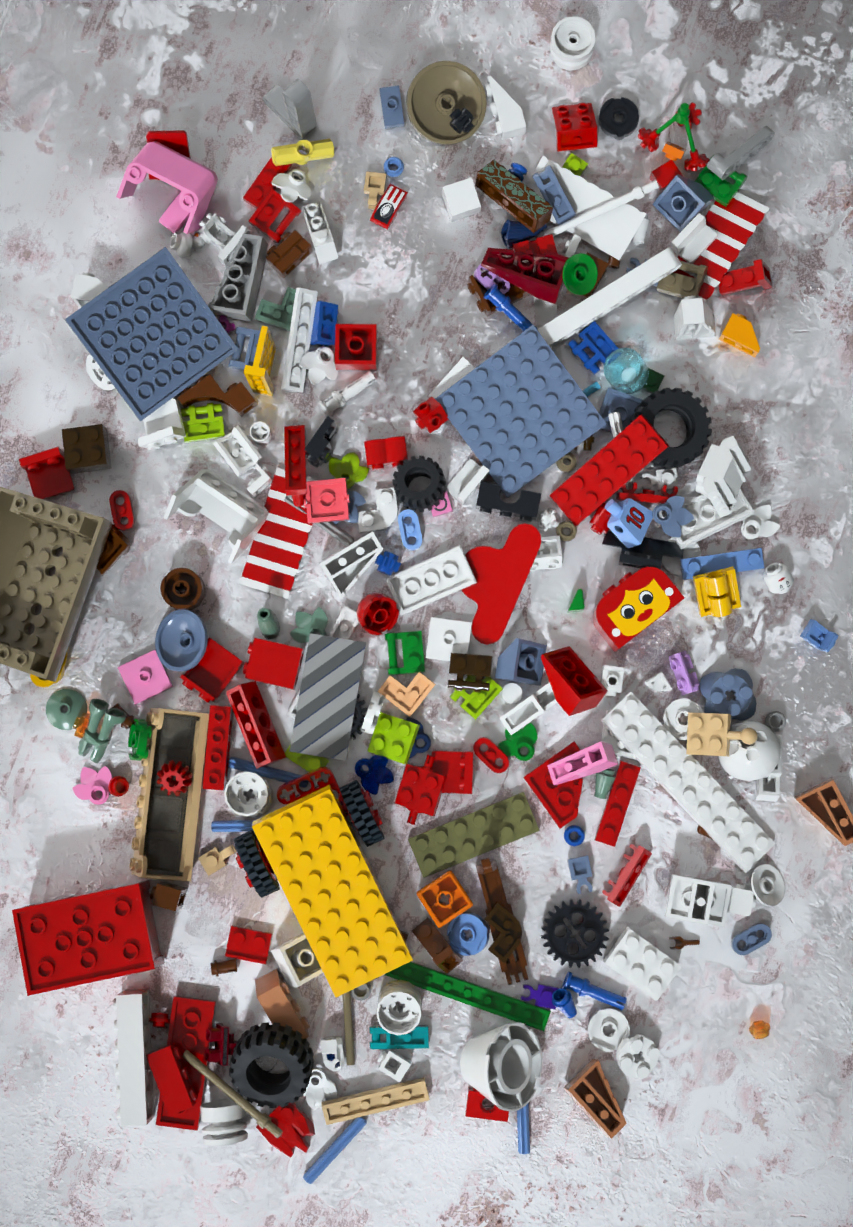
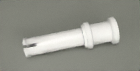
M368 370L340 391H333L331 396L324 401H319L318 405L326 416H330V413L339 407H344L346 401L376 382V379L372 372Z

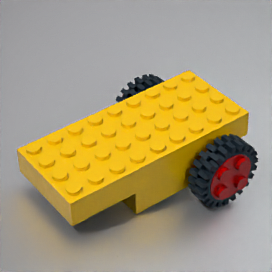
M358 780L339 788L348 810V816L339 799H336L331 786L328 785L253 821L252 828L254 831H248L234 838L237 849L236 861L240 869L244 868L247 875L245 879L250 888L254 887L258 895L263 898L280 890V883L335 997L413 961L412 953L385 900L379 881L351 826L352 823L356 827L367 847L385 839L380 826L383 824L382 818L378 810H373L372 808L374 804L369 791L364 792Z

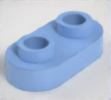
M403 510L398 516L402 544L406 549L414 551L422 545V534L418 516L413 510ZM410 517L412 522L406 524L404 522L405 518ZM410 537H414L416 539V542L414 544H410L408 542Z

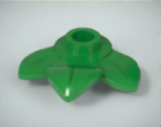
M529 723L523 730L519 729L512 735L506 729V740L498 744L499 748L507 756H516L521 761L530 760L535 752L533 745L538 738L535 726ZM522 747L528 748L526 755L521 754L520 749Z

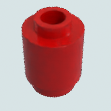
M603 503L597 509L589 522L592 526L590 529L599 535L602 533L607 534L609 530L607 523L611 513L605 509L607 503Z

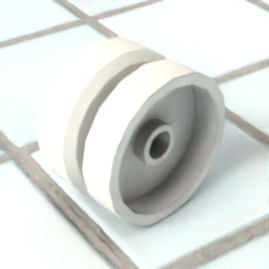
M576 16L566 17L556 24L553 28L550 43L551 58L556 65L562 69L572 71L581 69L588 64L592 58L596 40L595 31L591 24L585 19Z

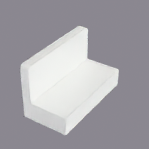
M698 213L671 242L673 251L688 263L693 264L718 237V234L706 225L705 217Z
M469 459L448 484L446 491L464 505L480 486L481 481L483 482L489 475L490 470L484 465L481 467L475 461Z

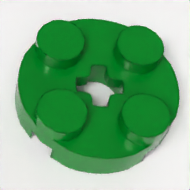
M134 719L136 725H131L128 737V747H132V753L128 754L130 760L141 761L148 757L149 749L146 746L147 739L151 738L152 727L147 726L145 719Z

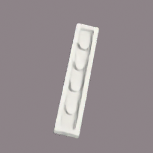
M300 287L296 288L281 389L303 393L306 369L301 368L299 363L303 355L309 352L317 291Z

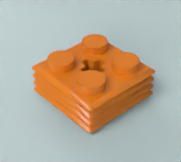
M452 870L447 871L416 893L438 928H441L473 906V902ZM442 893L450 895L448 904L445 902L440 903L439 900Z

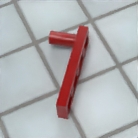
M305 425L284 426L286 496L292 495L293 504L296 507H301L304 505V494H307L306 453L304 451L306 447Z

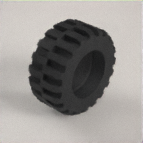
M669 387L656 391L642 400L635 408V413L631 416L630 422L632 423L643 414L654 427L655 416L663 410H670L677 413L685 422L687 430L685 441L678 447H668L652 461L654 467L672 469L684 466L699 457L704 452L703 449L710 442L707 438L711 436L712 429L708 428V425L712 421L711 417L707 418L706 416L708 409L706 406L702 407L700 405L702 400L699 397L694 399L692 397L693 393L688 390L682 392V388L675 387L671 390Z
M269 1022L261 1023L260 1027L258 1025L250 1027V1030H246L241 1035L230 1060L229 1076L232 1078L233 1086L235 1088L238 1087L237 1092L242 1097H247L246 1100L250 1103H258L257 1106L260 1107L265 1105L269 1106V1108H276L279 1105L280 1107L288 1106L289 1102L292 1104L304 1095L314 1067V1053L312 1048L309 1047L310 1043L306 1038L302 1039L300 1032L291 1030L292 1027L288 1025L284 1027L276 1022L273 1025H269ZM264 1056L277 1058L288 1067L289 1071L281 1074L269 1073L260 1068L255 1059Z

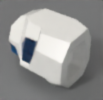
M342 1036L322 1038L320 1042L325 1066L333 1072L340 1071L345 1062Z

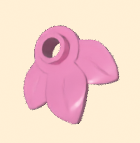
M107 766L101 768L99 772L83 767L80 775L82 784L72 788L75 795L81 800H90L97 805L105 803L109 798L108 785L112 779L111 771ZM98 790L102 791L101 798L96 797Z

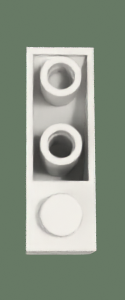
M487 76V84L484 87L487 97H491V113L496 115L497 122H495L497 134L501 133L502 140L526 134V123L521 107L491 76Z
M321 201L301 206L319 264L338 259L334 240Z

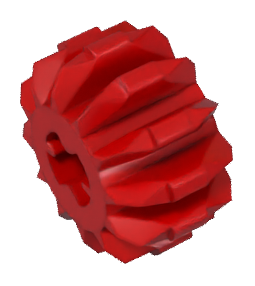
M173 760L169 762V765L164 763L161 766L162 770L157 772V775L160 777L157 780V784H163L160 788L161 791L167 789L168 796L174 792L176 797L181 792L186 793L188 787L192 785L190 778L193 776V773L186 772L189 766L183 768L182 761H179L177 765Z

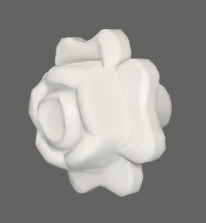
M548 508L541 511L538 517L540 529L547 531L548 528H556L559 525V520L556 519L555 515L556 510Z

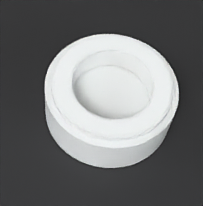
M509 683L504 686L502 698L506 703L515 704L522 698L523 692L519 685Z

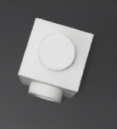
M736 883V887H732L728 906L729 913L750 917L751 908H755L756 896L752 890H748V885Z

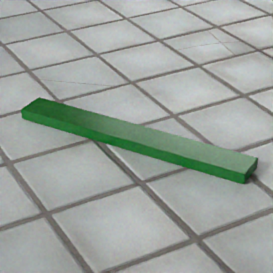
M412 961L385 974V976L410 982L416 987L515 1022L524 1023L541 1031L545 1030L551 1012L548 1009Z

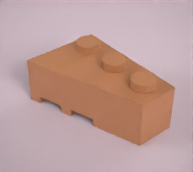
M592 1059L563 1089L602 1133L612 1139L627 1123L616 1098H614L599 1060Z

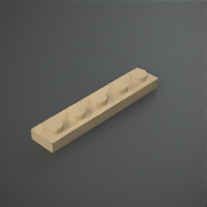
M425 1077L324 1101L321 1102L326 1125L428 1101L430 1098Z

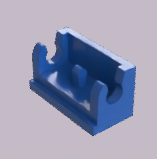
M324 301L316 302L311 346L321 344V346L335 345V325L337 324L338 315L337 304Z

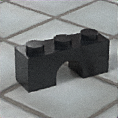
M481 481L476 509H479L480 513L491 514V512L500 513L499 516L511 519L512 516L520 517L519 520L531 523L532 520L536 521L541 493L521 489L519 499L515 503L509 504L505 503L500 497L501 485Z

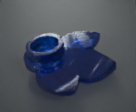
M374 755L370 759L362 758L355 764V773L361 778L362 787L373 795H377L379 784H388L394 781L391 770L385 767L388 763V758L385 756ZM366 765L369 770L365 771L362 766Z

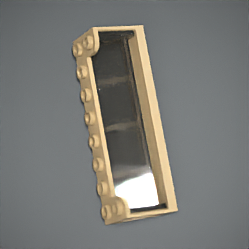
M150 708V712L146 715V722L148 726L152 727L151 738L147 739L148 757L141 760V765L144 767L143 774L139 777L141 793L138 795L136 802L139 811L138 816L134 820V828L136 829V837H133L132 840L134 855L130 859L129 864L132 875L141 878L191 881L209 714ZM171 760L176 765L179 761H182L183 768L189 766L186 772L193 773V776L190 778L192 785L188 787L186 793L181 792L177 797L174 792L168 796L167 789L163 791L160 789L163 784H157V780L160 778L157 772L162 770L161 766L164 763L169 765Z

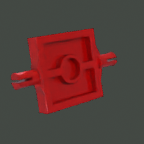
M427 754L424 766H415L407 763L397 793L395 804L410 810L407 823L415 825L418 813L435 816L447 776L439 774L432 769L435 756Z

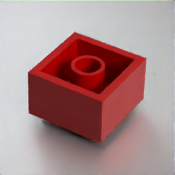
M377 324L335 325L336 370H377Z

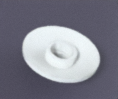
M762 864L756 867L751 877L754 895L766 906L778 905L783 900L785 894V884L780 872L769 864Z

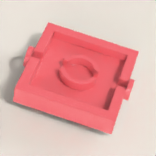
M346 478L307 482L304 506L307 507L309 524L350 520V495L347 491Z

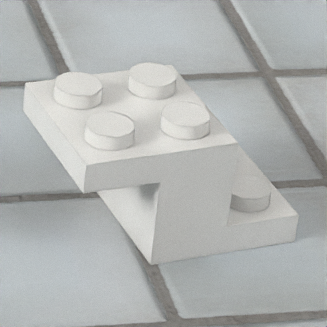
M672 874L665 917L725 927L732 885Z

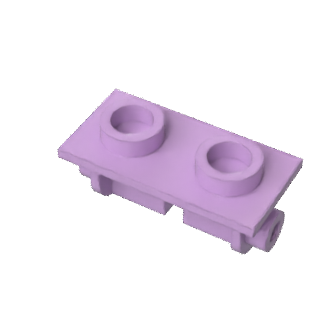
M683 651L669 656L670 667L674 671L677 687L681 691L682 696L700 690L698 687L700 683L696 673H688V669L694 668L690 655Z

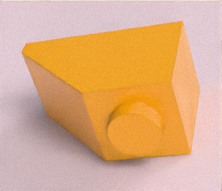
M732 313L718 340L755 358L760 351V347L751 322L742 314Z

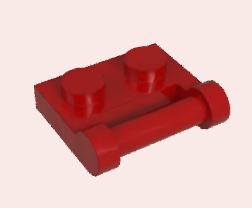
M271 189L249 219V223L278 244L281 241L282 234L293 219L299 216L301 210L293 203L284 201L278 192ZM283 209H288V214L275 231L269 229Z

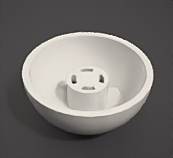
M752 720L740 721L731 725L730 731L742 732L745 728H753L758 735L756 742L747 745L743 744L742 740H730L729 757L718 756L723 769L732 777L744 781L758 780L769 775L777 766L781 755L780 743L775 733L765 724Z

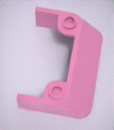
M159 142L147 143L128 165L116 197L121 199L133 196L137 184L142 183L147 173L182 191L179 197V204L183 210L190 213L183 232L188 234L199 230V222L205 216L217 185L216 173Z

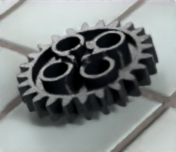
M570 899L569 905L561 901L562 907L559 908L557 905H554L556 912L548 911L551 918L543 919L547 923V926L541 927L542 930L546 931V934L541 935V938L547 939L543 946H550L547 954L555 953L553 960L556 961L561 958L560 964L562 966L566 961H568L569 968L573 966V963H576L577 967L580 968L581 962L589 966L588 960L591 959L596 962L594 955L602 956L599 949L607 948L603 944V941L609 940L607 936H604V933L608 932L609 929L603 928L607 920H600L603 913L595 914L597 907L594 906L589 909L590 902L588 901L584 906L581 899H578L577 904H574L573 900ZM575 913H581L583 916V920L579 924L572 922V916ZM563 918H567L575 930L580 929L578 935L586 944V949H583L574 936L570 937L572 932L563 921ZM562 925L566 928V933L560 937L556 936L555 928ZM588 930L595 932V938L592 941H586L584 938V934ZM570 943L578 944V951L574 954L567 951Z

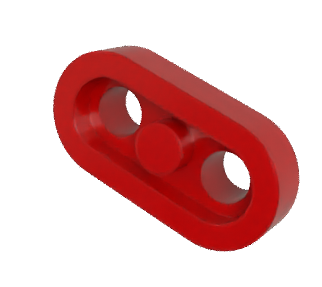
M116 490L109 498L113 523L119 530L128 531L135 524L131 498L125 491ZM120 498H124L122 505L118 504ZM128 518V523L123 525L122 519Z
M481 737L474 743L473 750L475 755L493 772L502 773L507 770L510 764L509 757L491 739ZM481 744H486L488 750L482 751ZM496 759H502L503 765H497L495 762Z

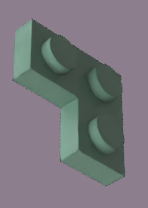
M287 288L281 305L262 299L255 319L290 331L296 289Z

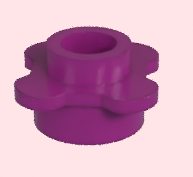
M221 315L218 321L222 326H225V331L230 335L235 330V324L230 323L227 320V316Z

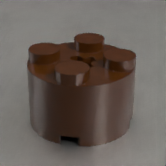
M175 568L162 579L160 591L165 602L174 609L193 610L199 607L204 599L205 585L201 577L188 568ZM183 585L187 588L184 594L179 591V589L183 588Z

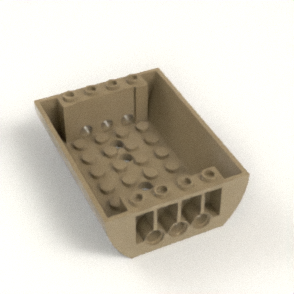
M0 487V664L56 682L111 530L112 523L99 516ZM62 547L63 552L57 557L56 550ZM55 566L56 572L53 576H50L49 570ZM38 605H41L42 611L36 615L35 609ZM34 624L35 630L29 635L28 628Z

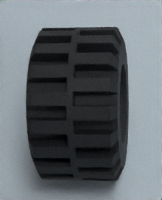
M412 456V460L408 461L405 459L403 460V465L399 464L397 466L398 472L394 471V479H392L394 490L400 503H403L405 508L408 509L410 507L414 512H416V509H419V512H424L426 508L430 511L433 505L437 507L440 504L439 499H444L443 493H446L447 489L446 480L439 464L436 461L433 463L432 458L428 457L425 460L424 456H419V459ZM424 476L431 479L430 485L423 491L415 492L408 489L411 481L417 477Z

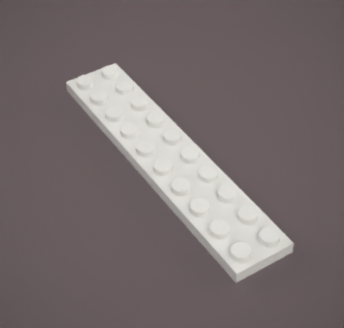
M631 691L600 720L744 873H747L776 844L692 755L686 754L687 750Z

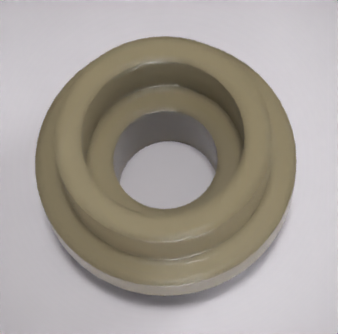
M569 452L559 459L556 464L562 472H571L577 465V459L574 454ZM567 458L571 461V463L569 465H565L563 463V460Z
M563 521L557 526L556 533L557 536L560 535V540L567 542L575 538L577 528L571 521ZM564 528H568L570 530L569 535H565L563 533Z

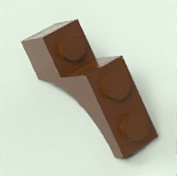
M211 374L200 377L196 381V385L191 388H185L180 392V396L177 397L184 408L198 402L216 401L228 405L241 417L257 406L256 401L242 382L238 384L233 383L227 388V392L224 393Z

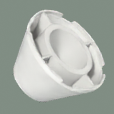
M511 1022L470 1039L461 1054L460 1068L462 1076L468 1084L501 1110L512 1112L522 1109L534 1096L536 1089L533 1088L536 1079L541 1077L542 1053L536 1034L532 1029H528L524 1023Z

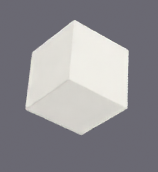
M472 177L442 187L441 194L451 222L480 213L481 204Z

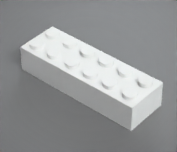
M149 989L124 990L113 999V1010L117 1012V1020L114 1021V1033L118 1035V1042H115V1055H118L119 1062L115 1067L116 1077H119L116 1097L120 1099L117 1119L121 1121V1127L146 1126L154 1118L153 1076L146 1057L151 1052V1025L148 1022L150 1018Z

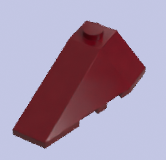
M488 248L481 266L532 296L556 304L564 284L563 268L568 257L554 252L536 254L529 250H526V253L514 252L512 249Z

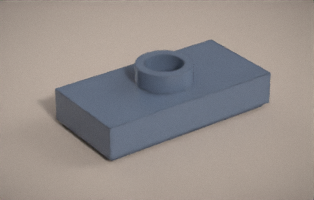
M399 85L379 88L385 129L405 126Z

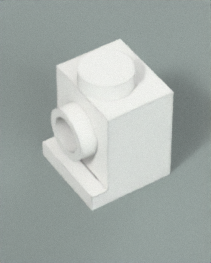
M608 665L602 666L600 682L608 690L605 696L616 697V693H621L625 668ZM610 677L616 679L615 685L609 684Z
M389 1049L388 1052L383 1051L378 1059L380 1063L378 1069L399 1083L411 1065L410 1059L405 1058L393 1049ZM395 1059L397 1065L391 1066L389 1061Z

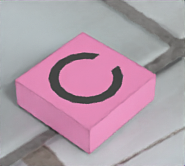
M447 491L446 493L443 492L444 499H439L440 504L437 507L435 505L432 506L431 513L433 517L453 512Z

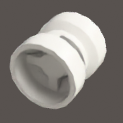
M258 421L250 427V436L256 444L266 445L270 442L272 433L266 423Z

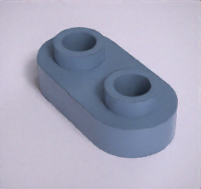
M757 923L738 933L731 941L733 951L739 955H748L771 940V929L763 923ZM758 930L763 931V936L760 938L756 935ZM740 940H744L745 946L743 948H739L738 942Z

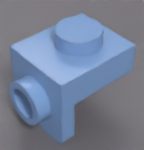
M810 619L800 635L801 638L814 648L824 652H829L833 648L839 636L827 630L813 619Z

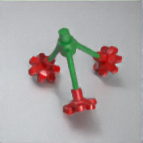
M693 102L690 105L682 103L675 115L659 129L653 131L651 129L646 130L644 127L639 129L638 138L643 140L640 143L641 147L645 149L648 146L650 152L656 151L659 148L657 141L661 132L673 122H677L680 127L685 125L691 148V158L684 161V170L688 171L691 169V171H697L698 166L700 168L705 167L710 159L707 158L706 154H698L691 133L692 124L699 125L701 122L697 118V116L702 115L701 109L695 110L696 104Z

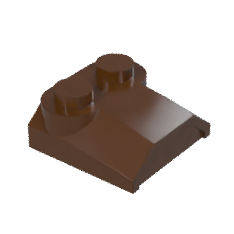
M113 523L97 566L101 575H104L121 556L127 554L131 546L129 539Z

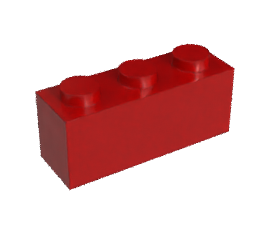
M174 1043L149 1052L146 1057L168 1115L172 1116L193 1107L196 1104L197 1095L193 1087L190 1088L188 1083L189 1073L186 1067H182L180 1062L182 1056L179 1048L175 1047Z

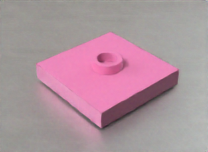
M156 650L118 667L135 705L173 687L163 664L157 656Z

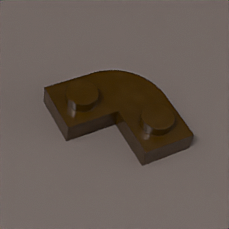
M497 902L485 917V920L501 933L488 950L505 963L521 942L522 927L518 919Z

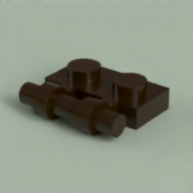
M451 653L449 674L457 675V680H448V688H454L456 691H462L463 689L474 690V692L478 693L490 691V683H483L482 678H491L493 657ZM464 676H476L475 682L464 681Z

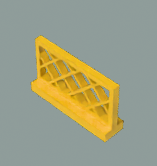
M267 326L261 327L253 366L245 365L244 375L253 392L273 396L275 388L270 379L276 346Z

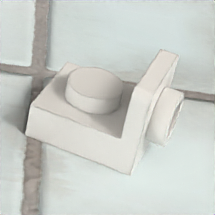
M258 464L254 467L261 476L253 478L247 488L254 498L272 483L270 471L265 466L260 467Z

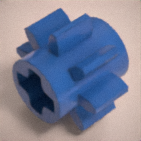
M385 551L383 555L379 554L374 563L379 565L377 571L389 576L392 575V572L397 573L401 565L400 562H397L399 556Z

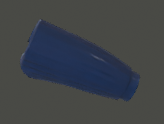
M507 219L501 229V237L506 248L510 249L513 247V244L527 241L537 236L547 228V225L545 224L533 233L521 222Z

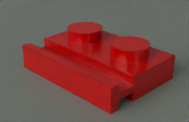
M231 926L225 956L266 965L273 934Z

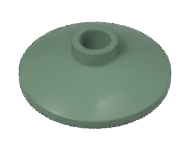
M62 689L50 696L46 704V716L49 722L61 730H71L78 727L84 721L87 714V704L84 697L72 689ZM64 705L68 707L66 713H63L61 710Z

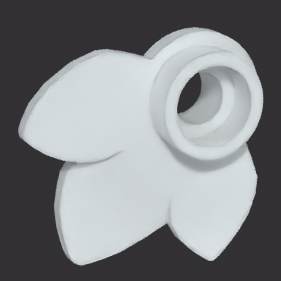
M293 169L288 174L279 173L272 180V185L281 189V197L286 202H294L298 197L308 200L311 195V189L306 184V176L299 169Z
M321 346L315 352H307L300 360L299 366L308 369V378L313 385L320 383L325 377L335 381L338 375V370H336L335 362L333 361V351L327 346ZM321 353L325 354V360L321 359Z
M763 505L754 509L755 513L742 520L741 533L750 540L756 539L759 536L770 537L780 527L776 522L770 521L771 505ZM748 526L754 528V533L748 532Z
M313 1068L309 1085L303 1096H306V1101L311 1108L318 1109L325 1098L336 1099L338 1094L335 1083L327 1079L325 1072L320 1068ZM316 1077L319 1079V1081L316 1082L312 1080V1078Z

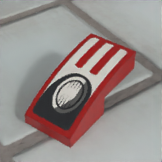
M389 184L377 204L370 221L388 230L396 218L399 208L407 198L408 192Z

